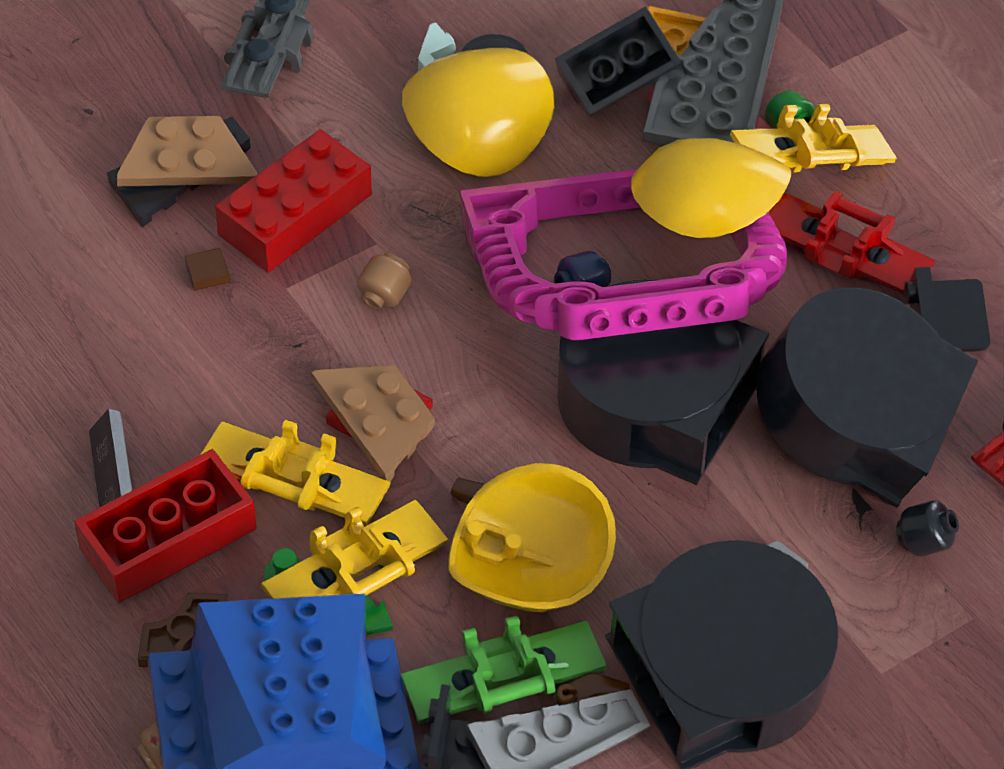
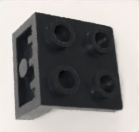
M442 684L439 699L431 698L428 723L431 726L429 735L424 734L421 760H424L422 769H485L464 729L467 724L475 722L451 719L450 685Z

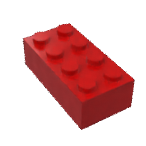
M319 129L215 205L218 235L269 273L372 195L371 165L322 129Z
M213 448L74 521L79 549L118 603L127 600L257 529L253 499Z

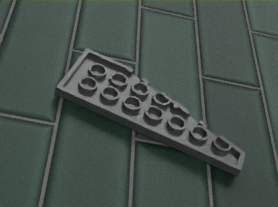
M723 0L718 8L715 7L690 38L688 47L681 55H677L682 65L657 80L643 132V142L667 145L679 139L715 138L735 143L730 136L731 130H751L756 128L784 0Z

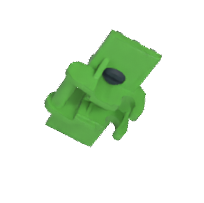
M513 616L505 619L503 636L478 642L475 628L462 631L464 656L402 673L401 679L418 724L428 722L431 698L439 699L442 684L450 685L451 715L473 708L486 713L492 711V706L539 692H544L546 695L554 693L555 684L576 679L589 673L606 670L607 665L587 620L526 637V634L521 635L518 616Z

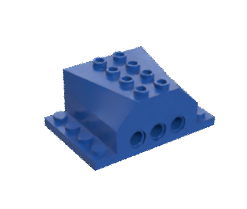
M365 593L198 603L191 651L149 653L148 668L162 769H420L394 638L366 640Z

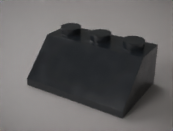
M646 6L555 58L558 74L575 101L590 117L682 65L681 60Z

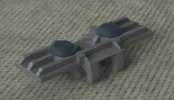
M259 0V2L256 1L254 10L245 11L241 17L242 26L232 48L227 49L224 55L225 62L230 66L221 84V89L269 98L285 60L291 63V70L294 73H299L303 64V58L299 50L302 41L304 46L310 47L314 39L311 23L304 18L311 0ZM254 31H258L257 38L250 41Z

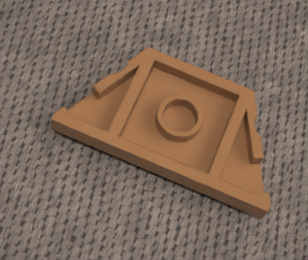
M220 116L148 117L117 173V186L245 184L257 175V171Z
M396 365L323 369L311 372L313 384L384 480L391 481L394 478L395 469L404 458H410L416 450L417 443L425 439L435 426L433 414Z

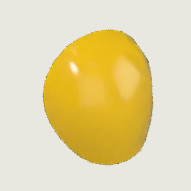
M486 48L451 54L436 59L423 67L407 81L402 90V107L416 136L441 161L464 173L491 177L513 170L533 152L545 135L552 119L554 96L549 77L543 67L530 55L512 48Z
M715 138L679 139L658 148L636 170L631 178V190L634 199L642 210L667 229L680 235L694 238H715L742 229L765 215L781 199L791 178V169L775 158L742 144Z
M533 463L516 467L497 475L484 484L466 506L450 546L448 556L449 572L461 585L484 598L513 609L541 613L566 607L590 594L604 578L614 554L616 541L615 518L607 498L593 482L582 474L568 467L556 464Z

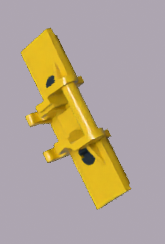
M818 104L808 123L805 119H794L797 113L796 105H785L781 111L777 129L731 130L730 133L735 143L767 154L789 166L793 172H800L802 167L811 169L819 164H837L841 170H848L849 166L884 165L885 163H895L897 159L875 125L844 126L841 118H827V114L830 111L829 104Z
M288 420L283 422L282 436H275L272 439L222 421L201 453L203 454L213 448L235 478L241 480V485L245 489H260L298 503V508L314 511L315 508H319L345 518L348 511L359 507L362 511L361 522L365 526L369 524L390 487V481L334 462L336 450L335 437L324 433L321 438L320 448L299 441L297 423Z
M416 499L365 527L361 522L362 511L359 507H355L346 513L344 527L326 537L327 531L324 526L311 531L310 550L313 555L261 583V587L270 599L365 593L366 596L400 576L407 578L415 572L414 561L445 545L449 539ZM376 565L383 567L356 583L353 580L356 576L363 574Z

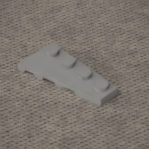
M629 689L583 699L576 703L550 706L520 715L519 713L483 723L482 721L467 724L464 729L486 769H571L647 730L651 725L632 690Z

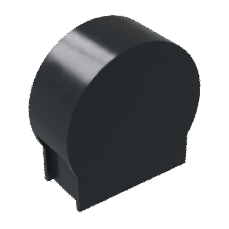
M632 280L613 284L610 286L641 283L656 280ZM732 320L584 340H571L561 336L557 398L563 421L571 434L583 446L604 459L630 467L658 468L697 485L756 391L757 375L764 357L765 342L769 337V333L741 321Z
M837 288L820 293L807 301L769 348L762 359L757 375V400L762 418L769 432L779 446L798 464L831 481L859 485L898 508L902 499L923 476L926 477L929 474L978 360L941 339L922 316L901 301L870 289Z
M720 541L705 544L691 549L673 560L661 571L653 583L609 602L613 614L611 630L605 634V638L681 769H693L727 752H754L778 745L799 732L810 721L821 704L838 646V623L835 610L829 595L815 575L798 560L776 548L749 541Z

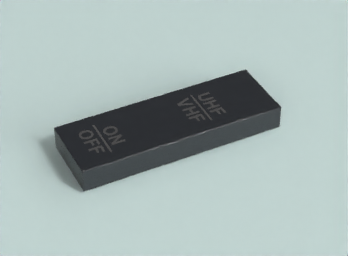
M109 408L89 430L99 507L132 491L122 417L120 411Z

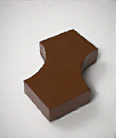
M187 593L183 605L173 615L159 622L144 623L142 625L138 652L139 667H148L149 653L188 651L192 645L198 603L229 601L228 594Z

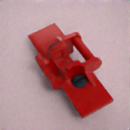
M838 191L832 193L825 202L823 209L783 193L781 199L768 211L784 241L802 248L805 259L848 279L856 277L862 280L863 277H866L904 294L905 282L910 280L915 268L930 267L931 271L935 265L936 260L886 238L894 225V216L890 214L883 216L843 198V194ZM836 211L869 225V227H865L858 237L845 232L838 227L839 214Z

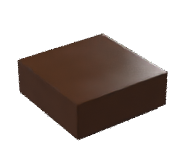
M221 248L185 255V263L194 291L230 283L229 271Z

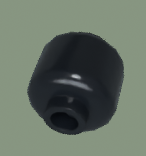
M930 500L906 508L896 525V533L900 544L904 549L909 550L916 556H927L949 549L955 541L956 532L959 530V522L954 511L948 510L938 500Z

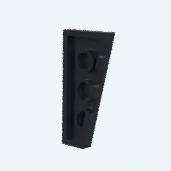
M230 117L223 120L243 152L245 153L251 148L250 138L235 119ZM121 166L107 172L108 182L142 227L152 221V215L162 208L166 211L174 205L176 197L188 188L193 191L200 186H117V173Z

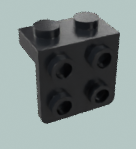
M930 267L915 268L910 280L905 282L904 285L906 304H909L910 308L922 316L941 339L961 351L987 350L991 341L981 281L978 279L932 281Z

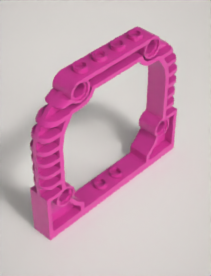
M637 169L460 191L462 224L475 263L479 262L491 298L500 309L510 313L514 318L527 323L536 322L538 327L559 331L562 337L571 340H584L741 319L748 314L750 305L762 300L766 292L774 289L782 279L787 265V249L784 239L781 237L769 212H767L752 224L729 233L742 256L739 260L710 265L703 269L699 275L601 287L594 283L583 281L554 284L533 275L524 264L521 255L527 251L526 235L538 227V220L641 208L634 199L631 190V178Z

